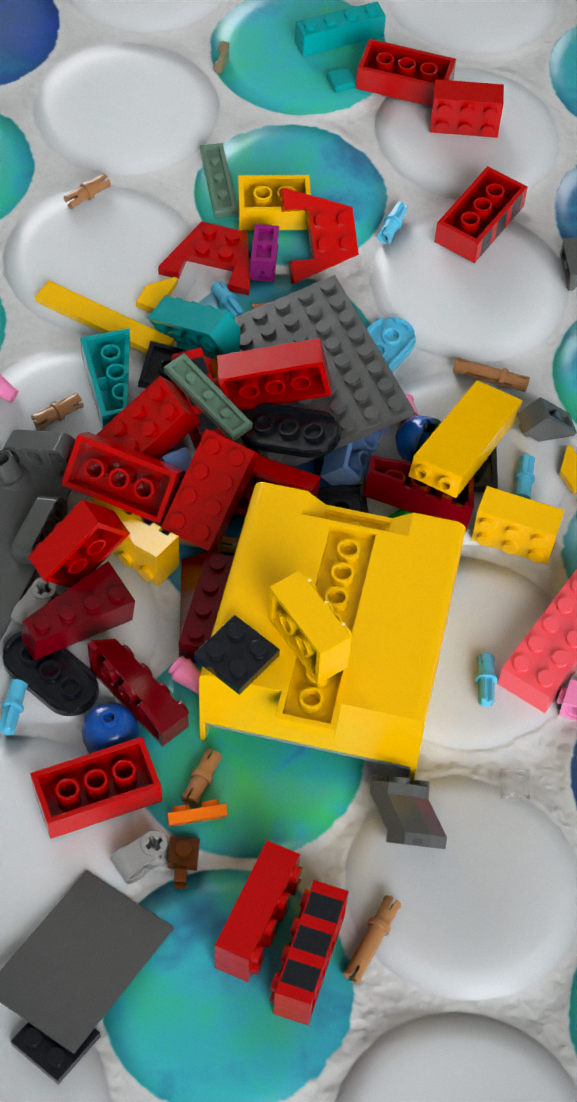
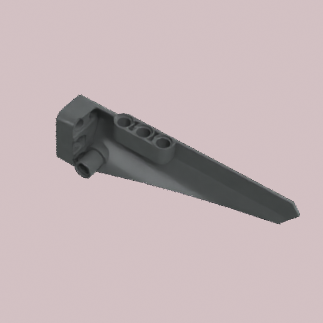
M13 430L3 449L0 450V641L12 620L11 615L15 605L26 594L37 572L28 556L35 550L37 544L42 542L67 514V500L73 489L61 485L76 440L63 432Z

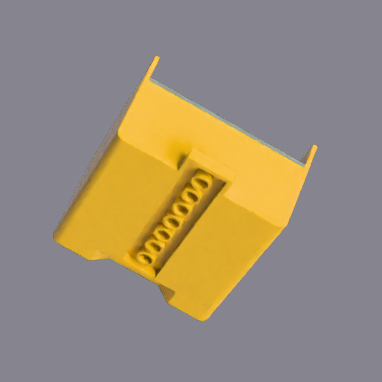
M266 482L256 483L211 637L229 619L236 615L279 648L280 655L240 695L202 666L199 677L200 740L206 741L209 727L220 728L409 769L408 778H410V784H412L466 531L465 526L457 521L418 513L389 518L324 504L305 490ZM299 570L307 579L313 580L320 597L332 605L337 619L340 623L344 622L352 633L348 668L319 684L315 682L268 618L269 586Z

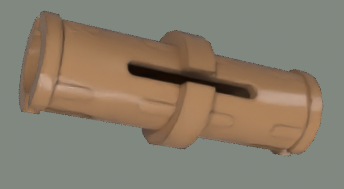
M102 173L88 183L86 181L81 183L79 188L64 195L65 203L70 201L67 206L73 209L83 201L95 198V194L111 187L109 179L103 182L108 176Z
M75 392L59 402L54 401L50 403V407L31 415V419L36 420L33 424L38 430H41L57 420H64L66 415L84 407L83 402L79 403L82 401L81 397Z
M206 749L197 769L192 770L190 774L191 780L181 796V800L185 804L190 805L193 801L192 807H197L206 787L211 786L213 782L212 776L222 760V755L213 750L211 755L212 750Z

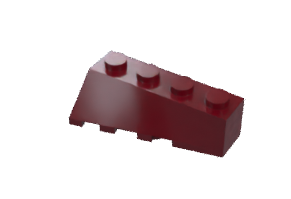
M206 551L182 560L179 657L184 656L186 659L190 658L193 663H198L194 660V653L211 638L234 557Z
M115 638L91 640L87 643L90 669L95 673L96 678L123 706L131 710L136 720L162 747L189 727V711L185 704L180 700L176 701L171 696L168 687L163 682L158 683L152 677V672L144 663L140 664L127 645L122 646Z

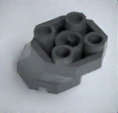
M372 775L370 795L387 829L386 842L446 849L447 836L429 801L430 782L412 780V784H410V778L395 776L391 778V782H388L389 777Z

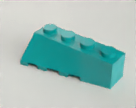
M373 2L296 21L295 43L302 56H307L383 37L386 15L379 3Z
M164 296L148 316V320L157 331L174 338V341L183 345L187 343L193 349H205L211 353L213 358H217L218 355L239 352L241 328L235 322V316L227 309L220 310L211 305L204 306L195 301L188 302L179 297Z
M130 328L80 337L82 359L102 429L128 406Z

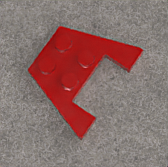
M287 188L279 190L282 212L306 211L312 259L288 262L291 284L298 283L359 255L353 207Z
M201 221L158 267L159 275L171 278L176 277L178 279L187 261L232 271L228 290L248 296L250 294L248 236L245 231Z

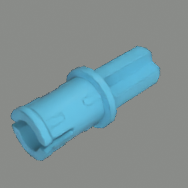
M401 201L397 202L390 215L385 216L384 225L377 234L379 241L382 243L387 242V244L391 242L395 232L402 226L401 221L408 210L406 204Z
M217 281L211 286V292L218 299L221 309L229 310L235 317L245 313L238 304L236 295L228 290L223 281H219V283Z
M529 453L520 456L518 472L514 477L516 481L515 495L531 499V488L535 482V475L533 474L535 458L529 455Z
M483 653L484 661L481 654L477 656L478 675L475 677V682L478 685V703L480 706L491 707L495 701V684L497 683V676L494 672L495 657L493 654Z
M18 679L10 681L6 701H3L1 705L3 712L0 719V732L6 736L15 733L19 715L24 711L22 704L28 684Z

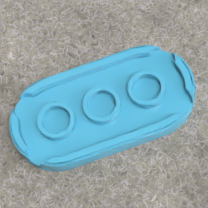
M390 317V319L385 320L384 318L377 319L367 328L393 373L414 350L416 336L412 325L401 318Z

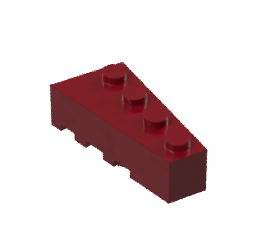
M370 455L364 477L363 496L411 513L460 522L467 531L474 509V476L457 498L409 477L412 462Z
M107 561L24 619L21 640L35 661L133 620L135 600L110 562Z

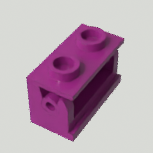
M255 224L250 262V280L274 282L279 226Z

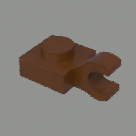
M170 837L167 868L175 869L174 888L186 889L188 870L197 871L200 839Z

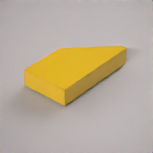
M173 277L147 284L136 301V307L152 313L164 296H171L178 285V278Z
M568 445L559 476L572 494L577 493V453L571 445Z

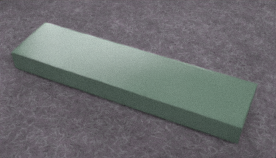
M223 143L200 145V154L214 219L238 216V208Z
M185 353L164 366V373L229 440L235 441L252 429L253 423Z

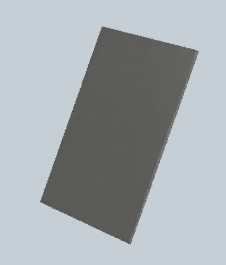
M86 870L0 970V1003L74 1054L174 930V927Z

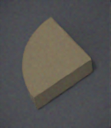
M222 41L218 47L220 56L217 61H214L213 68L216 73L221 74L229 61V42Z

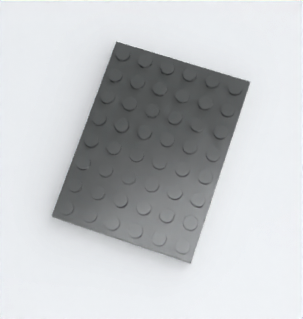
M335 275L235 317V322L241 328L239 352L317 338L321 339L330 373L332 396L278 405L330 413L338 422L341 430L340 441L334 450L415 415L412 405ZM207 351V353H208L210 359H213V357L211 356V353H209V352ZM257 450L262 457L291 467H296L315 459Z

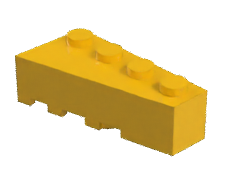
M92 498L89 501L114 510L128 529L130 534L112 553L118 557L123 565L131 566L138 571L145 581H151L159 586L180 566L178 535L171 532L167 536L161 532V526L155 523L149 526L144 523L142 517L133 513L128 515L125 510L98 499Z

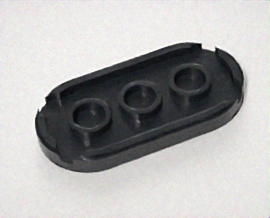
M265 403L258 405L257 409L252 411L250 409L244 413L253 423L252 429L241 436V439L246 446L254 450L304 458H318L333 451L341 438L338 422L330 413L324 411Z
M22 631L8 639L3 649L5 670L13 679L26 682L28 684L27 690L50 710L62 716H76L85 713L95 704L99 694L95 673L66 648L34 661L21 640Z

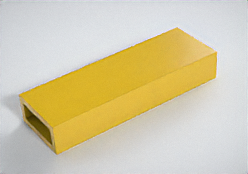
M476 380L416 452L408 476L457 498L516 422L517 413L520 411L523 400Z

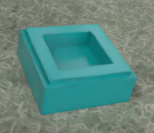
M348 67L327 72V79L335 93L356 87V80Z

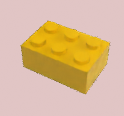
M238 175L239 230H254L255 224L279 226V230H308L306 211L282 212L279 190L287 188L311 195L310 175Z
M487 486L477 511L471 541L478 542L482 546L503 550L508 554L528 558L536 563L541 562L548 565L565 510Z
M299 570L269 586L268 618L315 682L319 684L348 668L352 633L344 622L340 623L337 619L332 605L320 597L313 580L307 579Z

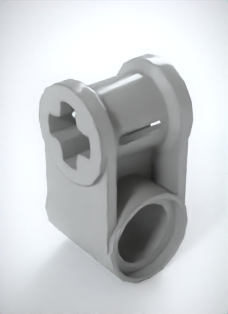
M42 577L36 579L23 598L15 605L11 619L22 625L24 619L59 596L56 592V584L44 581Z
M150 831L132 843L119 848L112 854L110 860L126 884L137 882L147 873L167 861L169 853L167 838L162 832ZM154 846L156 849L160 848V850L156 851L154 848L150 849V847Z

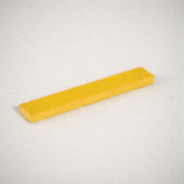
M49 280L35 296L37 303L101 333L130 328V347L147 354L150 341L174 346V338Z

